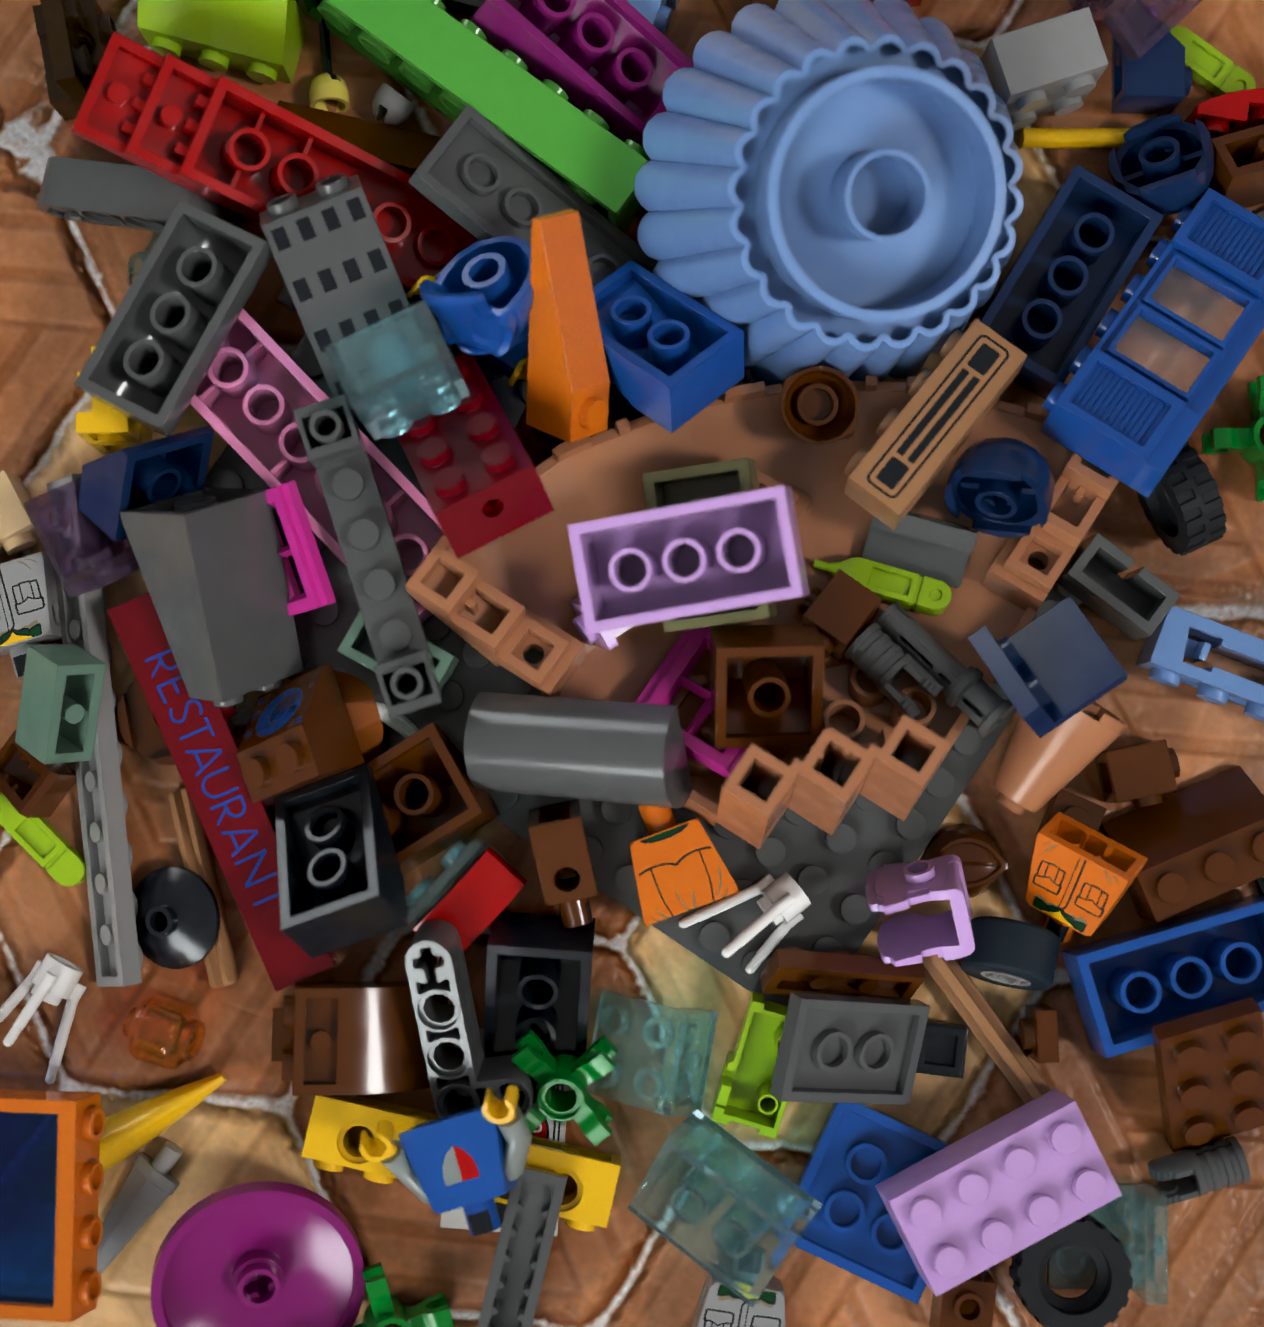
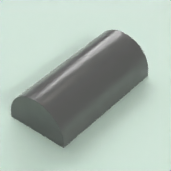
M179 200L74 385L130 419L164 436L171 437L273 257L269 243Z
M479 691L469 710L464 733V761L471 783L479 790L675 809L684 806L693 790L677 706Z

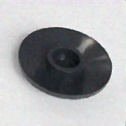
M179 866L160 868L145 876L134 891L138 902V913L135 918L137 938L143 954L157 965L169 969H182L202 961L213 949L220 930L219 905L209 884L194 871ZM163 913L167 917V927L163 920Z

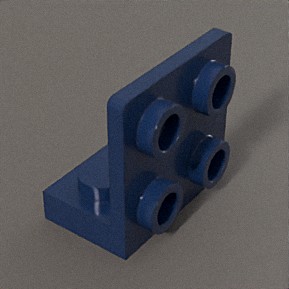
M1070 597L1055 605L1009 638L1005 635L997 641L986 626L968 637L1022 719L1039 738L1128 678L1121 664Z

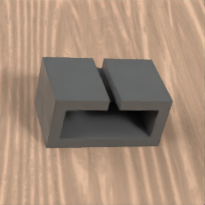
M1099 533L1081 542L1056 583L1132 640L1151 636L1181 596V594L1145 567L1127 573L1123 580L1116 574L1129 569L1135 560Z

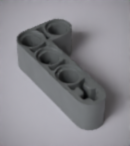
M65 157L48 158L37 202V208L40 211L64 220L162 232L179 200L240 229L244 220V216L143 167Z
M443 919L425 921L418 927L405 955V968L434 1106L438 1116L441 1118L483 1105L487 1088H492L493 1095L497 1099H503L507 1091L504 1084H514L521 1089L519 1091L517 1107H519L523 1116H526L532 1107L538 1082L532 1076L523 1072L511 1060L513 1054L492 1057L484 1056L459 932L450 922ZM436 956H441L440 959H439V962H438V964H437V966H436V969H434V967H435V965H436V963H437V958H436ZM442 994L447 996L453 1003L443 1004L433 995ZM444 1042L455 1043L462 1050H452ZM454 1090H464L468 1092L471 1096H461L457 1094Z

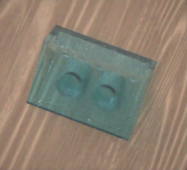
M696 1109L668 1135L628 1209L753 1307L799 1244L823 1204Z

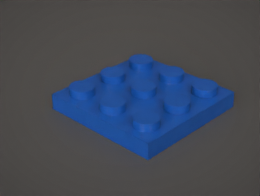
M833 1103L775 1230L776 1237L918 1304L926 1283L920 1277L875 1185L951 1144L867 1104Z

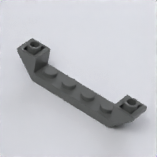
M339 395L293 410L308 460L316 468L377 662L374 670L390 719L442 703V696L428 641L415 600L407 593L405 584L408 582V578L369 455L346 395Z

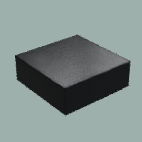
M927 1020L916 1073L963 1079L969 1027L962 1024Z

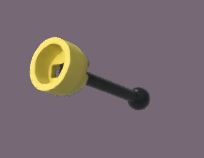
M317 0L314 6L317 8L322 0ZM322 17L321 23L319 22L322 74L316 76L311 82L309 89L310 107L328 111L324 100H338L335 113L346 112L350 108L349 91L345 81L340 76L332 74L330 34Z

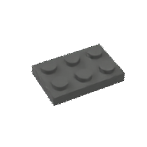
M791 992L770 1094L779 1101L909 1105L930 1006L915 999Z

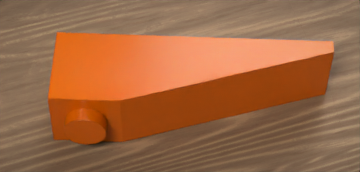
M568 209L532 218L530 283L533 290L532 308L529 311L526 424L572 443L607 430L610 379L579 211Z

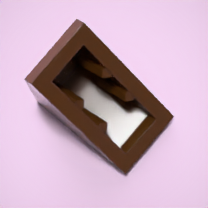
M15 730L0 750V790L19 814L27 818L50 817L76 782V772L64 763L44 765L15 743Z

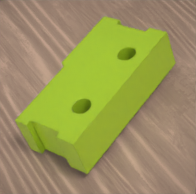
M751 991L734 1051H728L711 1106V1121L729 1125L730 1121L758 1129L759 1135L776 1139L787 1101H779L770 1094L788 1006L764 1000V994Z

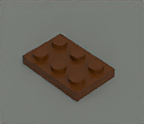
M1253 997L1151 1026L1164 1136L1173 1152L1193 1146H1200L1213 1140L1264 1126L1262 1010Z

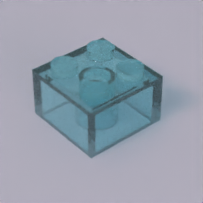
M425 300L324 348L350 405L374 440L382 437L394 438L400 436L412 427L413 422L430 414L441 415L448 413L459 406L461 399L471 395Z

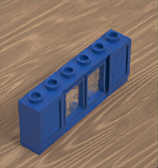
M1211 188L1207 189L1195 208L1191 206L1184 207L1170 228V231L1175 233L1171 242L1161 238L1145 263L1151 270L1146 277L1139 273L1135 274L1120 298L1121 301L1126 303L1120 313L1113 308L1109 310L1094 334L1100 338L1098 344L1094 348L1087 344L1084 345L1068 370L1074 374L1068 385L1059 381L1042 406L1043 409L1049 412L1040 430L1042 433L1149 498L1264 328V219Z

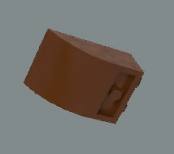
M408 981L295 983L294 996H284V1008H273L271 1061H282V1081H292V1096L384 1094L431 1088ZM442 994L433 995L439 1002L448 1004L447 996Z

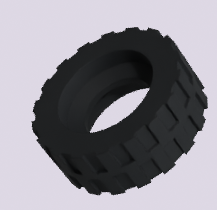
M1186 442L1149 498L1137 492L1139 503L1142 505L1144 514L1157 536L1176 555L1184 556L1223 537L1222 534L1226 533V514L1224 513V504L1218 492L1217 484L1212 478L1206 463L1200 458L1199 453Z
M1088 1214L1010 1256L1012 1263L1009 1266V1276L1014 1282V1285H1012L1013 1289L1030 1315L1044 1327H1103L1110 1321L1113 1323L1119 1317L1118 1313L1122 1307H1126L1129 1301L1127 1297L1129 1288L1132 1289L1133 1278L1130 1276L1132 1266L1130 1258L1123 1251L1125 1249L1124 1246L1106 1226ZM1067 1246L1079 1247L1089 1253L1094 1261L1096 1271L1094 1282L1089 1290L1073 1298L1062 1297L1054 1293L1049 1288L1045 1279V1266L1049 1257L1056 1250Z

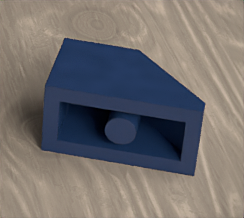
M1123 0L1112 17V113L1171 114L1183 98L1188 96L1191 88L1192 70L1190 66H1185V47L1138 0Z

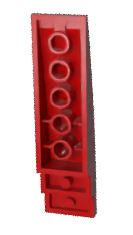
M115 31L110 37L70 130L71 133L259 224H261L259 213L267 210L266 204L270 200L287 193H295L297 198L316 191L315 185L319 181L335 174L345 173L347 178L357 174L401 283L407 292L411 290L420 277L424 275L434 276L441 272L458 253L479 241L410 185L408 181L412 175L222 75L216 79L168 53L163 57Z

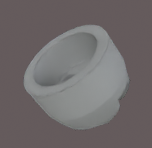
M385 82L381 84L372 101V112L376 120L385 116L384 124L390 126L401 125L409 118L416 107Z

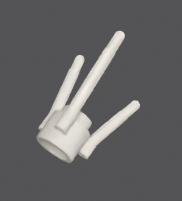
M787 872L776 880L768 873L756 884L695 911V913L680 919L678 924L681 928H687L762 894L763 897L757 901V904L764 913L722 950V956L729 958L771 922L775 926L778 925L745 967V971L748 974H753L789 930L804 919L801 912L808 908L811 902L801 887Z
M47 952L43 961L37 960L30 974L0 1007L1 1023L29 991L33 994L3 1040V1044L10 1047L21 1031H23L42 1001L58 1006L62 999H67L45 1077L47 1084L55 1082L78 1002L87 988L86 985L78 982L84 970L71 961Z

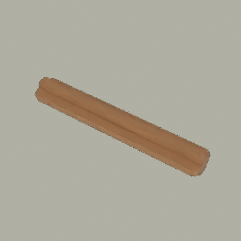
M186 788L175 790L169 793L168 798L183 866L200 875L209 884L216 896L220 910L219 935L213 949L204 958L209 985L212 988L232 985L238 981L239 975L210 843Z
M937 954L923 957V965L1023 1103L1027 1104L1051 1091L1050 1086L974 982L961 969L957 959L945 961L944 958H938Z

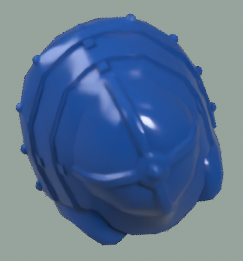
M505 235L477 241L458 253L440 272L435 282L425 279L420 283L421 297L425 301V305L438 318L444 341L447 344L456 343L468 355L492 354L499 357L528 339L529 311L532 308L533 290L530 283L531 245L523 239Z

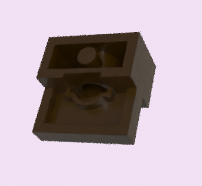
M40 0L41 5L33 6V12L43 55L49 101L65 121L75 119L110 37L114 31L117 32L111 13H104L96 0Z

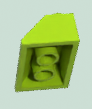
M138 0L137 27L149 46L161 56L165 57L167 53L178 59L180 55L198 59V62L203 66L219 72H226L228 67L244 71L248 77L263 84L274 85L276 80L292 84L308 29L296 0Z

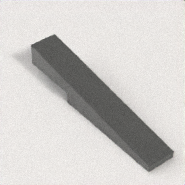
M526 1165L524 1173L518 1178L517 1186L510 1190L477 1327H532L568 1175Z

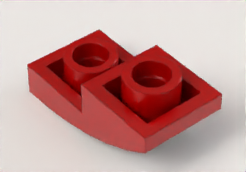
M1264 88L1241 90L1213 97L1199 103L1184 122L1196 125L1195 119L1203 122L1210 132L1211 138L1237 132L1246 122H1249L1251 127L1263 125Z
M488 847L455 879L451 888L417 920L413 930L417 932L418 927L425 921L443 919L450 922L458 930L463 951H465L520 892L527 880Z

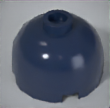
M1167 114L1149 118L1131 127L1123 134L1125 143L1119 147L1117 153L1113 147L1109 154L1108 169L1113 184L1116 188L1163 216L1177 214L1184 207L1193 206L1205 194L1215 174L1214 146L1210 132L1203 122L1195 119L1196 125L1182 122L1181 115Z
M987 438L971 445L956 460L945 487L944 501L950 513L957 519L960 512L973 519L972 529L1001 538L1024 537L1030 535L1032 526L1040 524L1042 528L1046 524L1052 505L1055 481L1046 458L1032 446L1014 438Z

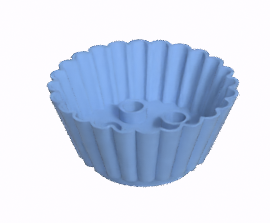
M778 0L775 10L766 4L753 3L746 5L737 12L733 19L731 33L722 30L711 31L700 38L695 45L692 56L694 68H682L670 75L663 88V103L666 111L652 117L643 130L642 143L651 161L640 168L634 181L635 197L639 204L648 211L641 219L637 229L639 245L648 257L658 261L653 270L654 275L744 331V370L750 368L752 377L756 382L764 381L765 386L780 384L787 377L815 366L834 368L844 373L851 381H864L866 375L877 376L878 381H883L887 375L895 379L912 377L921 370L931 353L937 354L940 352L945 342L956 329L963 332L969 319L980 315L987 308L1000 273L1005 270L1011 259L1016 241L1013 225L1019 219L1024 206L1023 195L1014 185L1020 179L1023 172V162L1018 147L1013 141L1014 131L1007 105L1002 97L993 91L981 59L972 51L960 49L951 30L943 21L935 17H923L918 20L905 0H874L873 2L870 0Z

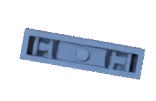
M1173 606L1152 635L1145 638L1136 665L1150 670L1148 678L1170 687H1178L1179 683L1182 682L1197 688L1196 696L1205 701L1218 705H1226L1227 700L1245 706L1244 715L1264 722V685L1214 666L1200 668L1183 661V658H1186L1187 662L1193 664L1199 661L1206 662L1209 651L1264 671V640ZM1188 635L1196 639L1202 640L1204 642H1197L1195 640H1192L1188 638Z

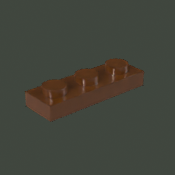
M801 947L777 948L760 974L762 993L790 995L791 992L899 999H911L926 979L923 963L894 967L891 963H884L881 956L854 955L850 951H836L832 953L806 951Z

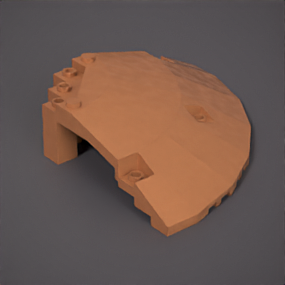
M866 375L864 381H851L859 394V413L854 434L849 439H841L828 444H812L796 437L787 427L781 415L782 383L765 386L764 381L731 387L673 433L644 415L629 422L627 418L616 421V427L592 437H586L572 443H561L552 450V456L535 468L554 507V511L459 559L444 534L405 584L407 593L496 667L501 665L541 691V696L635 703L684 630L664 632L663 621L631 627L615 638L618 645L610 651L596 646L594 643L588 645L579 635L572 621L577 614L570 601L579 596L567 525L646 511L647 506L642 478L644 473L748 457L756 461L759 489L780 485L792 488L809 592L815 587L823 590L833 576L827 571L813 568L814 560L818 559L830 563L855 557L861 558L873 517L872 514L844 494L849 477L844 473V469L862 446L870 451L881 436L876 433V430L893 407L902 411L912 399L907 392L917 377H907L906 382L878 381L877 376ZM998 400L910 510L972 528L973 519L967 517L962 512H960L957 519L950 513L944 501V495L950 471L956 460L966 449L981 440L1003 437L1018 439L1035 448L1048 462L1055 482L1052 505L1046 524L1042 528L1040 524L1032 526L1030 535L1024 537L1001 538L977 531L978 536L973 553L969 554L961 585L958 588L950 587L952 599L946 611L938 616H929L915 612L911 608L910 610L903 608L966 668L970 666L974 669L978 668L983 673L982 680L990 687L995 678L968 637L986 626L998 641L1005 635L1008 638L1032 622L1050 590L1119 483L1118 479L1042 433L1040 430L1049 412L1043 409L1041 405L1029 402L1027 407H1022ZM1037 558L1041 560L1045 569L1037 570L1031 567L1028 559ZM807 595L775 601L777 616L715 626L801 624L803 615L798 611ZM881 602L877 615L869 626L875 623L891 604ZM706 648L687 678L710 690V649ZM532 650L540 651L544 655L543 659L535 664L528 663L524 657L526 653ZM829 655L824 657L822 733L814 746L758 747L751 743L729 778L721 776L687 756L693 790L682 807L714 827L717 823L759 850L787 808L832 836L859 794L904 822L970 718L956 705L950 707L945 702L943 697L945 691L943 689L936 696L926 693L916 683V679L905 670L893 684L917 704L920 713L914 719H911L875 687L876 683L866 677V674L859 670L852 660L848 661L844 657L840 663ZM683 686L680 687L669 705L677 706L681 728L687 730L706 699ZM711 711L695 736L714 746Z

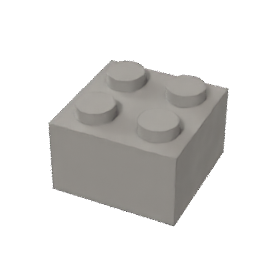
M1089 7L991 37L981 57L993 91L998 93L1007 105L1013 131L1034 123L1037 120L1036 116L1054 111L1055 116H1062L1084 105L1083 101L1090 91L1097 86V81L1109 65Z

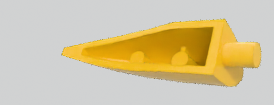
M220 1072L188 1083L105 1117V1129L100 1138L99 1162L103 1165L104 1172L131 1156L195 1108L227 1081L224 1074ZM57 1143L39 1152L28 1162L26 1178L15 1184V1190L22 1201L26 1202L35 1196L41 1201L48 1203L56 1201Z

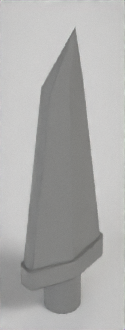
M166 1141L154 1159L145 1153H140L134 1161L131 1172L103 1222L102 1240L97 1249V1271L100 1275L180 1184L170 1173L183 1153V1150L175 1143Z

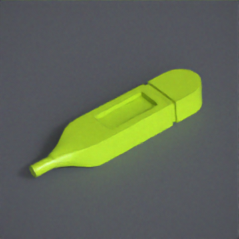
M1162 24L1185 47V66L1191 67L1192 80L1208 92H1213L1215 97L1230 92L1256 89V82L1250 73L1239 65H1234L1232 60L1191 30L1180 25Z
M855 557L830 563L818 559L814 560L813 568L827 571L832 576L840 569L882 598L881 602L891 605L898 602L902 608L908 610L911 608L915 612L925 615H941L946 611L952 599L950 587L941 580L928 576L921 577V574L869 559Z
M0 791L1 826L42 868H46V872L60 885L69 887L84 882L86 880L84 857L74 847H71V844L45 817L27 818L19 814Z

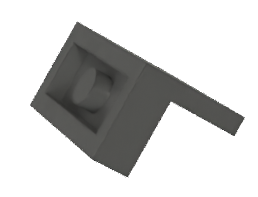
M912 511L908 512L893 531L873 516L861 558L921 574V577L935 578L945 582L950 587L958 588L962 582L969 554L973 553L978 532L968 526Z

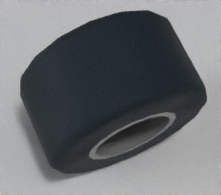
M980 916L971 919L975 949L971 955L962 958L961 969L977 979L1009 988L1034 991L1051 988L1060 947V938L1056 934L1043 927L1009 918Z

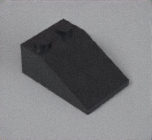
M368 763L274 797L280 925L282 932L311 958H315L408 925L404 878L374 773Z
M502 911L494 919L490 926L487 943L483 1041L485 1057L514 1054L518 1051L515 1047L516 1041L529 1030H532L542 1040L547 1050L553 1056L569 1054L579 1058L586 1052L595 918L588 924L571 928L563 927L561 915Z

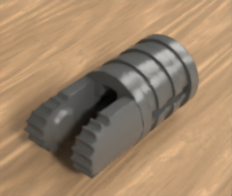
M875 622L849 646L844 653V657L848 661L852 660L855 666L866 674V677L876 683L875 687L903 714L914 719L920 713L917 704L907 694H903L893 682L906 670L916 679V683L926 693L936 696L944 687L909 653L905 654L902 651L903 649L898 644H895L889 635L884 634L881 631L882 627Z
M1234 1136L1227 1137L1223 1141L1211 1142L1209 1145H1200L1195 1149L1189 1148L1153 1159L1147 1163L1150 1177H1153V1180H1158V1184L1154 1185L1153 1192L1155 1201L1159 1206L1206 1195L1211 1191L1216 1192L1225 1187L1230 1188L1236 1186V1184H1244L1251 1181L1245 1154Z

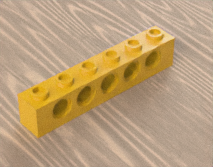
M364 1095L315 1096L301 1157L314 1159L313 1166L321 1170L342 1172L344 1167L364 1171L363 1177L369 1181L392 1184L394 1178H397L381 1161L372 1162L365 1159L361 1155L359 1148L352 1144L349 1138L350 1128L364 1126L372 1132L374 1139H380L377 1135L378 1122L388 1120L394 1128L393 1140L400 1141L398 1134L415 1125L440 1117L436 1112ZM532 1135L526 1165L568 1174L577 1184V1188L573 1193L563 1196L558 1217L565 1218L564 1224L580 1231L592 1232L595 1230V1226L607 1228L621 1168V1156ZM510 1191L495 1197L494 1201L507 1205Z

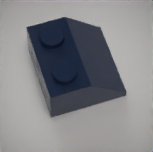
M205 426L172 435L171 437H164L123 448L83 465L77 508L114 542L128 538L122 524L120 511L204 488L214 431L210 427Z

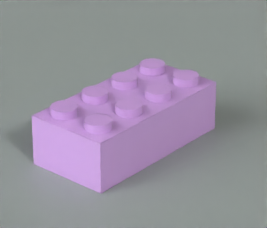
M780 485L567 525L586 634L810 595L793 493L790 486Z
M1056 1088L875 1185L920 1277L936 1297L1122 1196L1075 1100Z

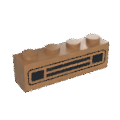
M978 319L974 320L965 333L956 329L939 352V355L944 358L933 372L925 368L918 375L907 392L912 399L902 411L893 407L876 430V433L881 436L870 451L862 446L844 469V473L849 476L844 494L893 531L1018 376L1028 356Z

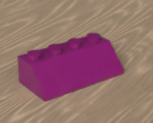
M484 0L469 20L483 31L487 40L502 52L503 49H508L519 56L527 65V72L541 82L544 79H549L560 86L568 95V102L582 112L585 109H590L601 116L610 127L608 131L623 142L626 139H630L639 145L642 143L643 130L648 121L656 114L666 111L663 103V88L666 80L673 72L679 69L694 68L693 61L626 0Z

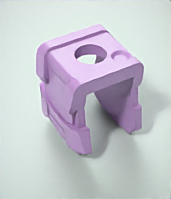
M946 855L929 860H917L908 864L907 862L885 864L883 867L870 871L866 880L865 893L871 911L885 912L886 915L909 909V905L931 900L947 899L950 900L952 909L940 914L921 916L920 912L893 914L890 920L882 922L878 931L877 943L881 959L884 963H891L894 967L923 963L922 958L937 954L938 958H944L945 961L969 956L974 952L975 940L971 926L972 909L962 862L958 856Z

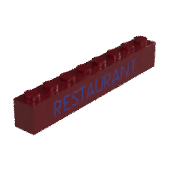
M149 592L107 610L275 991H280L333 967L338 960L335 954L338 950L311 958L281 931L276 825L273 814L275 810L274 798L252 803L236 755L243 735H238L231 717L238 714L236 706L214 707L212 701L189 697Z

